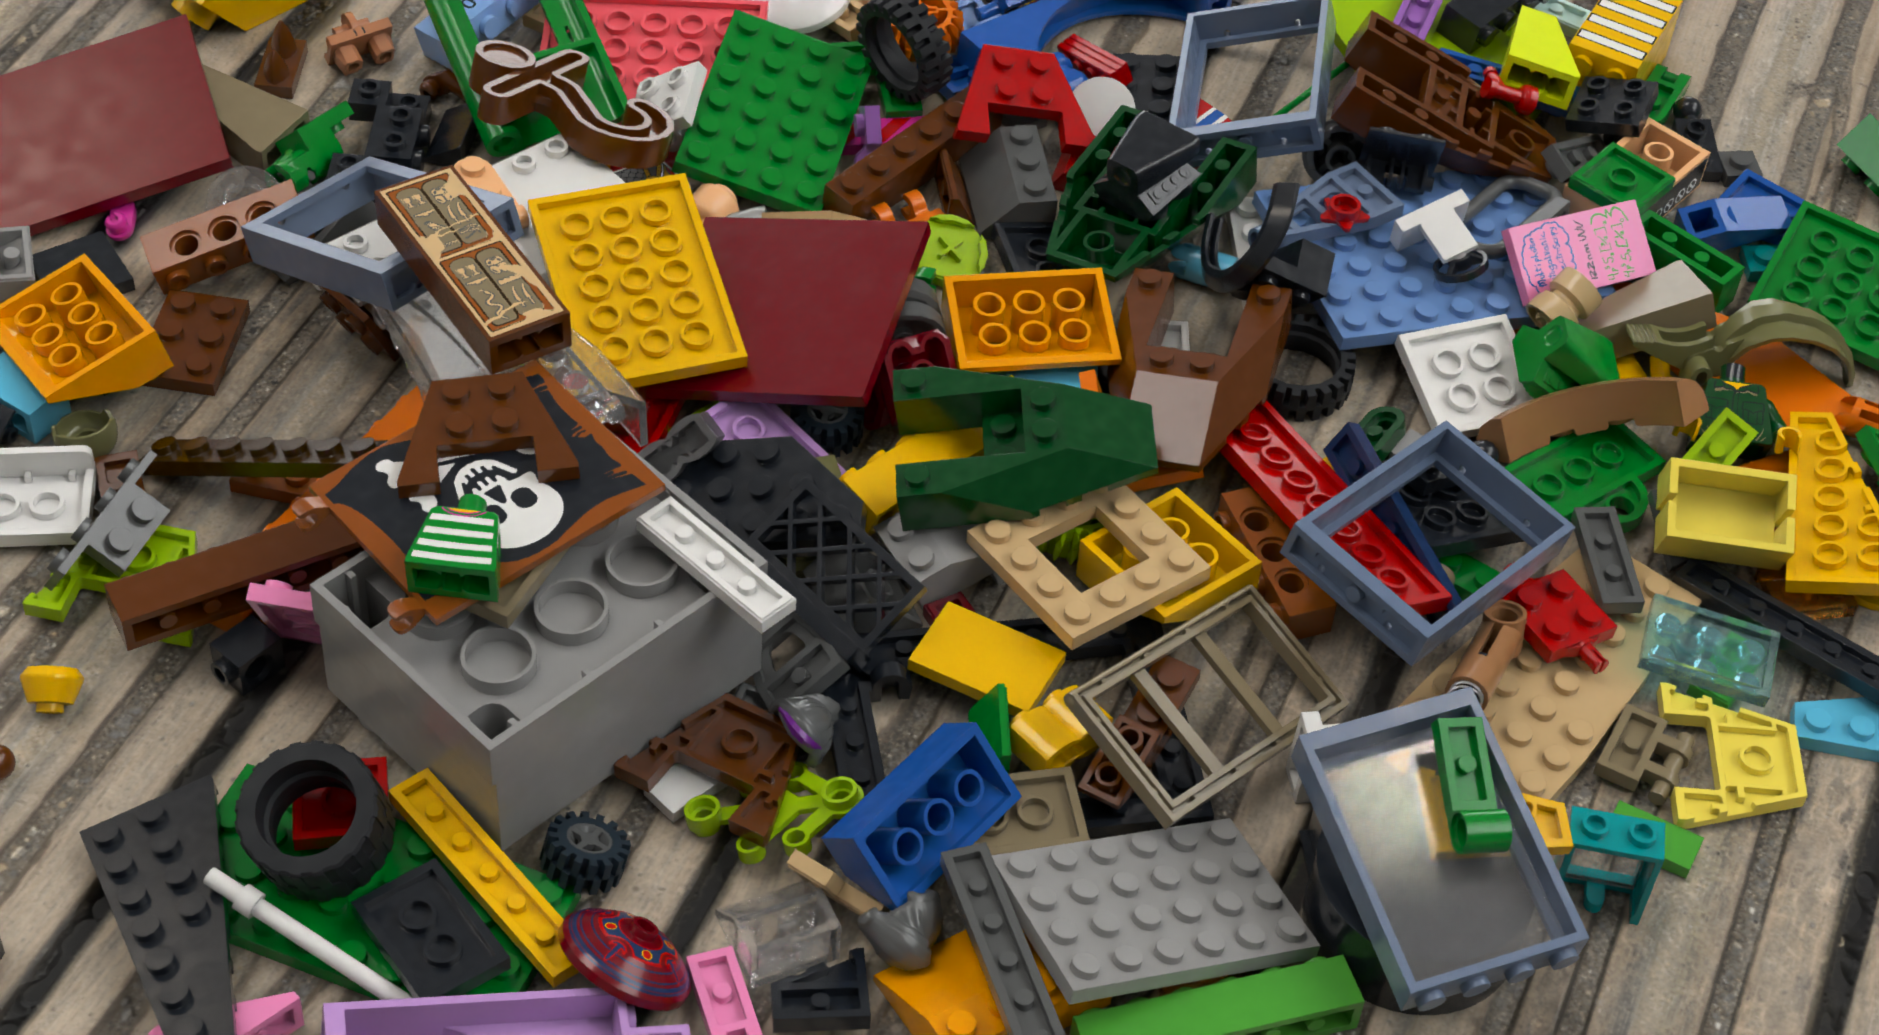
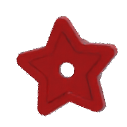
M1337 194L1332 198L1327 197L1324 199V205L1327 210L1320 215L1321 222L1337 224L1344 232L1348 233L1354 224L1366 223L1370 219L1368 214L1360 210L1361 203L1355 196Z

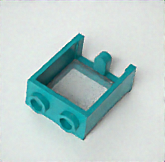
M1572 806L1568 821L1574 847L1569 854L1556 855L1554 858V863L1562 880L1584 885L1583 906L1591 913H1597L1601 910L1605 900V889L1629 893V923L1638 925L1664 862L1666 823Z

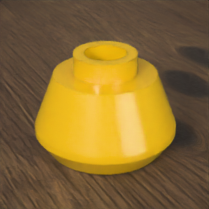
M41 665L26 667L20 674V681L27 703L36 704L37 713L64 714V706L74 705L84 683V677L77 668Z

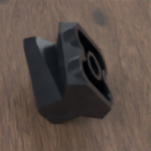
M1143 110L1134 117L1108 158L1107 173L1098 179L1093 186L1103 202L1144 223L1160 220L1168 213V203L1171 200H1180L1188 197L1192 192V182L1201 175L1199 171L1188 164L1199 153L1200 140L1196 135Z

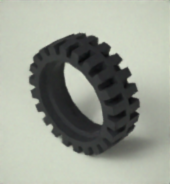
M871 0L860 8L856 18L859 21L856 23V30L861 33L857 36L859 43L865 46L861 49L864 57H869L871 60L868 65L872 68L871 70L876 69L878 72L877 79L881 83L886 81L887 90L890 92L895 91L897 98H904L905 102L909 103L913 101L914 103L919 102L946 86L951 80L950 75L953 74V67L950 66L953 63V57L947 53L951 48L949 42L942 39L945 36L942 27L937 28L935 25L938 20L934 14L930 16L927 14L929 8L924 3L919 5V0ZM891 23L895 25L907 40L914 53L918 68L902 52L895 40Z
M1295 314L1294 320H1291V328L1284 349L1303 351L1319 358L1331 369L1333 377L1322 383L1306 386L1288 384L1274 378L1267 401L1285 420H1287L1288 414L1294 415L1296 422H1304L1305 415H1308L1310 420L1314 421L1320 419L1321 413L1328 417L1333 414L1334 409L1339 410L1343 406L1344 401H1347L1356 369V353H1353V349L1339 350L1326 326H1319L1320 319L1311 317L1310 321L1306 322L1302 314Z

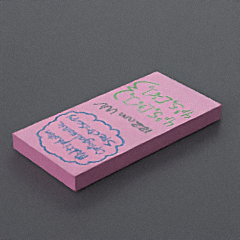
M1635 199L1511 227L1501 231L1523 307L1539 292L1550 291V282L1565 267L1574 268L1591 281L1596 289L1644 278L1656 271Z

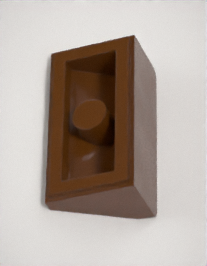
M941 148L938 154L934 178L942 211L944 214H952L964 218L975 225L963 177L947 148Z

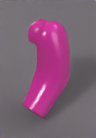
M134 202L108 210L110 215L105 219L106 233L110 239L124 241L132 236L137 219V208Z

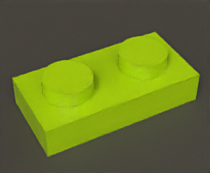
M1726 407L1682 459L1732 465L1759 432Z

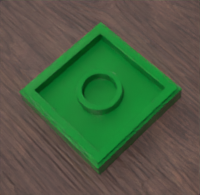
M1612 142L1571 175L1567 187L1601 207L1635 199L1639 214L1642 215L1673 188L1676 178Z

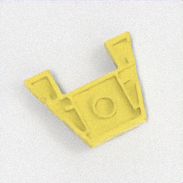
M1660 682L1656 692L1659 717L1667 720V724L1694 726L1706 729L1715 790L1674 786L1670 796L1673 824L1684 829H1690L1802 807L1808 794L1796 725L1740 707L1739 712H1735L1714 705L1712 697L1702 695V698H1693L1675 692L1677 687L1675 685Z

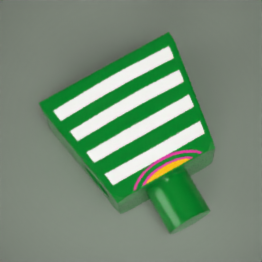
M465 494L461 496L457 508L445 506L431 508L404 560L408 592L498 602L501 566L499 515L486 511L487 502L485 499L476 494Z

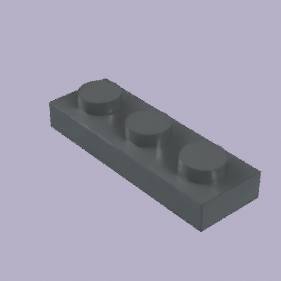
M1599 134L1553 143L1540 153L1546 160L1545 166L1549 174L1562 184L1569 182L1571 175L1607 146Z
M1615 506L1574 507L1571 521L1575 526V535L1596 604L1606 614L1641 613L1645 600Z

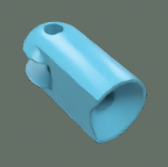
M1182 243L1175 246L1171 250V254L1183 261L1170 262L1168 267L1171 273H1174V276L1179 279L1208 287L1202 275L1201 246L1191 243ZM1218 252V262L1221 270L1229 268L1239 260L1238 257Z

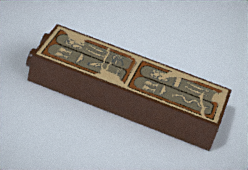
M453 165L374 191L379 227L491 375L572 346L569 310Z

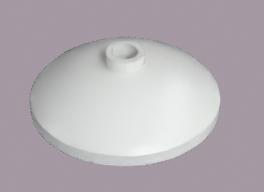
M751 0L768 1L769 22L802 34L819 30L831 24L845 12L850 3V0Z

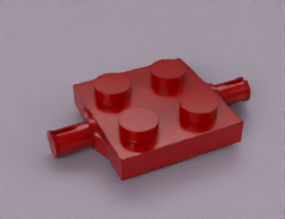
M1512 563L1508 564L1504 570L1512 565ZM1564 569L1541 578L1529 577L1500 599L1513 601L1525 608L1527 618L1523 637L1547 664L1564 657L1577 656L1591 668L1594 674L1601 673L1607 668L1609 661L1601 655L1595 646L1613 638L1618 626Z

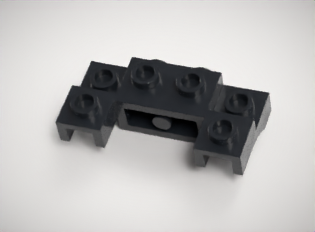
M354 78L348 98V104L354 114L349 116V120L373 122L365 154L333 153L326 180L369 156L423 172L425 163L423 147L429 148L431 140V126L429 125L432 115L431 97L410 93H393L392 81Z

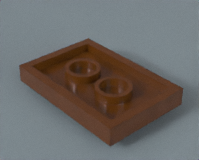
M170 289L153 328L174 366L142 386L215 396L250 314L249 300Z

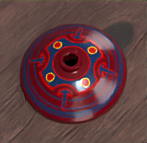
M587 908L568 914L558 930V940L564 954L582 975L605 992L634 1006L655 1011L677 1009L688 998L692 987L688 968L672 942L650 920L619 910Z

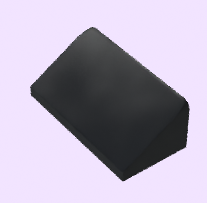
M467 103L445 111L426 153L425 163L454 166L459 160L467 157L478 132Z

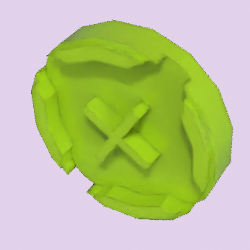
M938 214L930 217L927 222H929L931 234L918 268L924 266L936 269V276L932 284L943 287L944 276L981 274L988 258L986 240L982 234L979 236L978 232L974 230L975 226L968 220L952 214Z

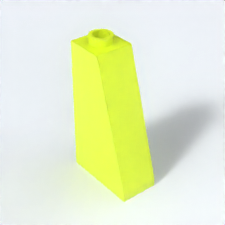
M1522 5L1509 38L1499 76L1504 85L1516 89L1526 84L1537 87L1539 90L1538 101L1567 111L1580 79V73L1556 16Z

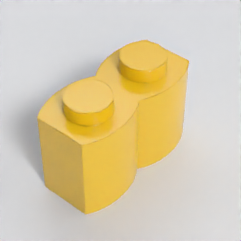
M1077 685L1069 686L1063 690H1054L1047 696L1042 706H1038L1030 711L1023 710L1012 719L1009 725L1011 751L1032 771L1069 767L1076 759L1086 757L1099 748L1064 703L1065 694L1077 688ZM1099 706V708L1103 711V713L1112 723L1113 718L1103 708Z

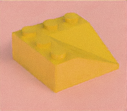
M1176 487L1146 504L1211 566L1208 580L1141 614L1142 616L1164 624L1188 621L1249 584L1253 585L1257 590L1262 561L1179 488ZM1103 527L1080 540L1076 576L1089 588H1092L1141 562Z

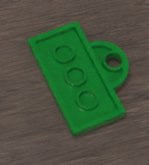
M1623 423L1609 425L1608 429L1583 435L1571 433L1550 442L1549 445L1533 451L1504 468L1569 522H1572L1571 516L1574 507L1615 506V508L1625 510L1628 515L1618 514L1623 533L1635 529L1644 518L1649 501L1647 497L1648 492L1643 482L1658 475L1664 468L1666 460Z

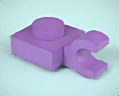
M880 105L859 106V114H854V133L856 137H861V144H863L862 149L855 155L854 164L879 148L880 143H882Z

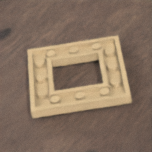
M1126 485L1108 491V486L1085 493L1082 495V501L1066 506V501L1043 508L1040 510V516L1032 519L1012 521L996 519L988 523H981L967 530L966 543L1071 650L1201 584L1210 577L1211 566ZM1096 518L1141 563L1081 593L1036 547Z

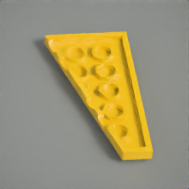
M1790 411V427L1799 429L1803 436L1799 453H1795L1793 449L1789 448L1788 474L1797 475L1796 510L1790 516L1795 518L1794 554L1786 562L1785 592L1879 596V504L1870 486L1866 487L1862 479L1860 466L1857 462L1853 461L1848 452V443L1833 413Z

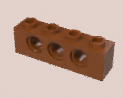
M292 179L140 236L151 271L163 294H168L170 289L183 290L189 285L213 276L222 275L228 270L253 262L240 227L298 196ZM314 233L308 236L307 238H314Z
M1252 487L1221 493L1218 512H1215L1214 520L1262 561L1257 591L1297 640L1331 632L1337 607L1336 602L1280 553L1291 529Z

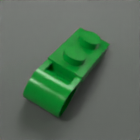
M1482 717L1437 718L1431 723L1445 814L1447 816L1453 849L1457 854L1507 852L1512 842V824L1508 812L1505 809L1497 808Z

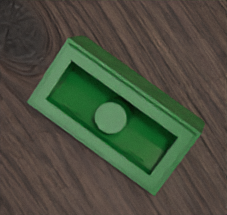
M997 684L969 710L968 721L978 724L1009 774L1011 742L1007 687L1004 684Z

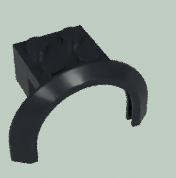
M1277 182L1273 184L1266 217L1257 237L1247 252L1235 264L1224 270H1221L1218 262V245L1224 218L1215 219V214H1207L1201 240L1200 255L1202 275L1208 287L1219 293H1231L1233 297L1246 301L1252 284L1274 285L1292 289V310L1301 306H1307L1309 303L1327 296L1335 253L1304 238L1279 248L1294 214L1300 188L1299 183Z

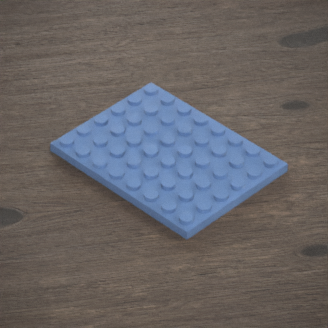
M1447 170L1433 173L1434 184L1432 191H1424L1423 195L1404 191L1406 176H1404L1401 190H1396L1397 177H1392L1390 188L1387 189L1405 204L1402 214L1404 216L1460 189L1464 191L1469 200H1472L1498 177ZM1310 185L1300 186L1298 194H1300ZM1272 189L1254 192L1252 204L1262 221L1266 217ZM1510 189L1503 192L1466 223L1465 226L1475 241L1484 244H1495L1503 239L1501 231L1521 224L1543 205L1547 199L1523 190ZM1323 200L1320 204L1326 209ZM1305 211L1292 217L1300 227L1317 224ZM1396 219L1373 229L1312 241V243L1335 253L1327 296L1311 303L1339 350L1394 344L1398 335L1502 314L1507 315L1513 330L1520 329L1522 325L1531 328L1537 327L1527 314L1526 306H1522L1508 255L1498 259H1488V269L1475 279L1461 283H1445L1435 278L1433 264L1439 257L1426 239L1397 252L1390 241ZM1448 263L1439 269L1441 273H1447ZM1480 264L1472 265L1469 269L1457 272L1456 274L1471 271L1477 268ZM1612 285L1597 289L1602 299L1616 292Z

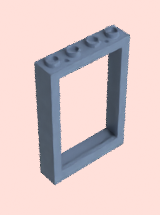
M1272 0L1187 13L1169 122L1196 135L1200 140V151L1188 162L1189 165L1192 167L1200 166L1222 137L1257 147V158L1323 149L1336 30V18L1331 0ZM1318 33L1309 111L1196 126L1208 49Z
M371 156L363 159L241 226L240 228L253 263L384 309L396 311L428 292L398 251L381 261H377L307 237L374 200V191L426 174V172ZM470 186L513 241L524 236L512 197Z
M1445 420L1294 523L1280 553L1412 667L1557 557L1574 531L1575 526ZM1432 466H1435L1533 549L1431 625L1330 537Z

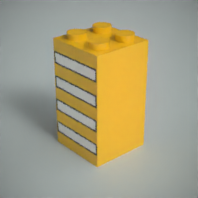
M1599 0L1569 44V49L1580 73L1577 86L1581 87L1585 76H1604L1628 80L1642 79L1646 81L1655 66L1661 64L1667 55L1683 0Z

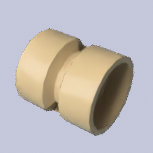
M1565 267L1550 282V291L1539 292L1525 308L1531 320L1540 329L1558 316H1563L1578 323L1577 318L1587 319L1603 301L1600 293L1590 280L1576 269Z

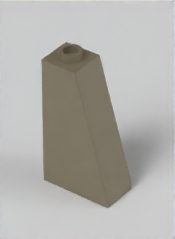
M203 65L229 154L258 179L265 181L266 168L271 166L282 155L275 143L310 122L308 110Z
M1682 260L1673 262L1603 298L1602 304L1587 319L1577 318L1580 325L1612 341L1616 359L1642 351L1633 345L1625 329V325L1628 323H1633L1634 325L1652 324L1664 328H1681L1704 321L1707 330L1717 325L1712 291Z

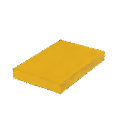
M948 601L909 657L907 669L978 701L997 684H1004L1007 687L1008 713L1016 716L1023 710L1030 711L1036 708L1063 666L1066 652Z

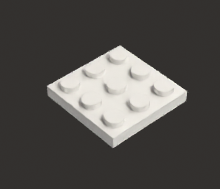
M1506 314L1398 335L1394 343L1431 430L1447 420L1467 438L1478 435L1480 427L1493 417L1533 399L1525 390L1523 384L1519 382L1512 340L1516 335Z

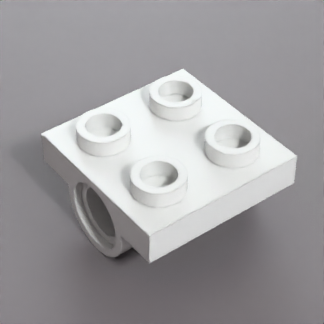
M699 61L685 66H678L672 71L655 77H648L640 82L637 88L635 98L652 102L665 110L674 120V134L669 152L679 150L687 128L691 127L694 121L708 71Z

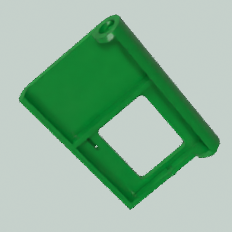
M423 0L489 155L503 157L518 153L547 138L560 134L548 117L536 111L504 125H492L481 121L477 117L481 95L474 92L469 86V76L475 47L479 41L461 0ZM539 0L558 46L533 53L536 61L565 49L577 50L586 54L589 57V65L582 90L603 118L616 124L621 122L628 99L583 0Z

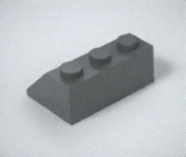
M1036 125L999 127L990 134L986 143L979 142L959 158L961 174L975 228L979 236L982 234L984 239H993L991 234L994 223L1054 222L1058 200Z

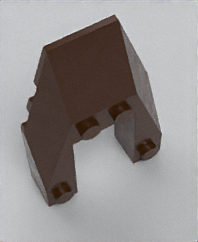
M1373 10L1370 11L1348 41L1344 61L1349 63L1351 68L1355 70V73L1335 98L1331 119L1336 121L1342 129L1353 131L1364 138L1367 137L1371 126L1377 128L1391 127L1396 131L1415 135L1429 134L1434 138L1446 140L1445 147L1437 164L1461 173L1498 178L1504 175L1531 177L1545 183L1552 179L1545 166L1546 160L1540 152L1551 144L1556 143V138L1529 116L1518 112L1514 114L1499 101L1500 99L1495 97L1490 100L1482 98L1480 96L1481 86L1469 77L1471 69L1465 64Z
M1135 268L1125 293L1116 331L1122 361L1119 365H1108L1107 381L1110 395L1152 405L1158 467L1199 473L1226 445L1227 436L1235 428L1241 429L1249 420V413L1256 405H1263L1267 401L1291 328L1292 289L1274 285L1252 284L1228 355L1221 356L1215 353L1193 352L1161 346L1174 313V273L1156 269Z

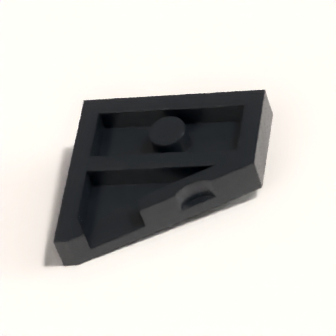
M864 948L850 950L848 960L829 968L825 962H821L807 968L800 975H790L771 983L773 1033L870 1029L871 1012Z

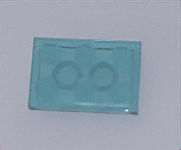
M1655 593L1649 606L1637 668L1764 708L1770 699L1781 633Z

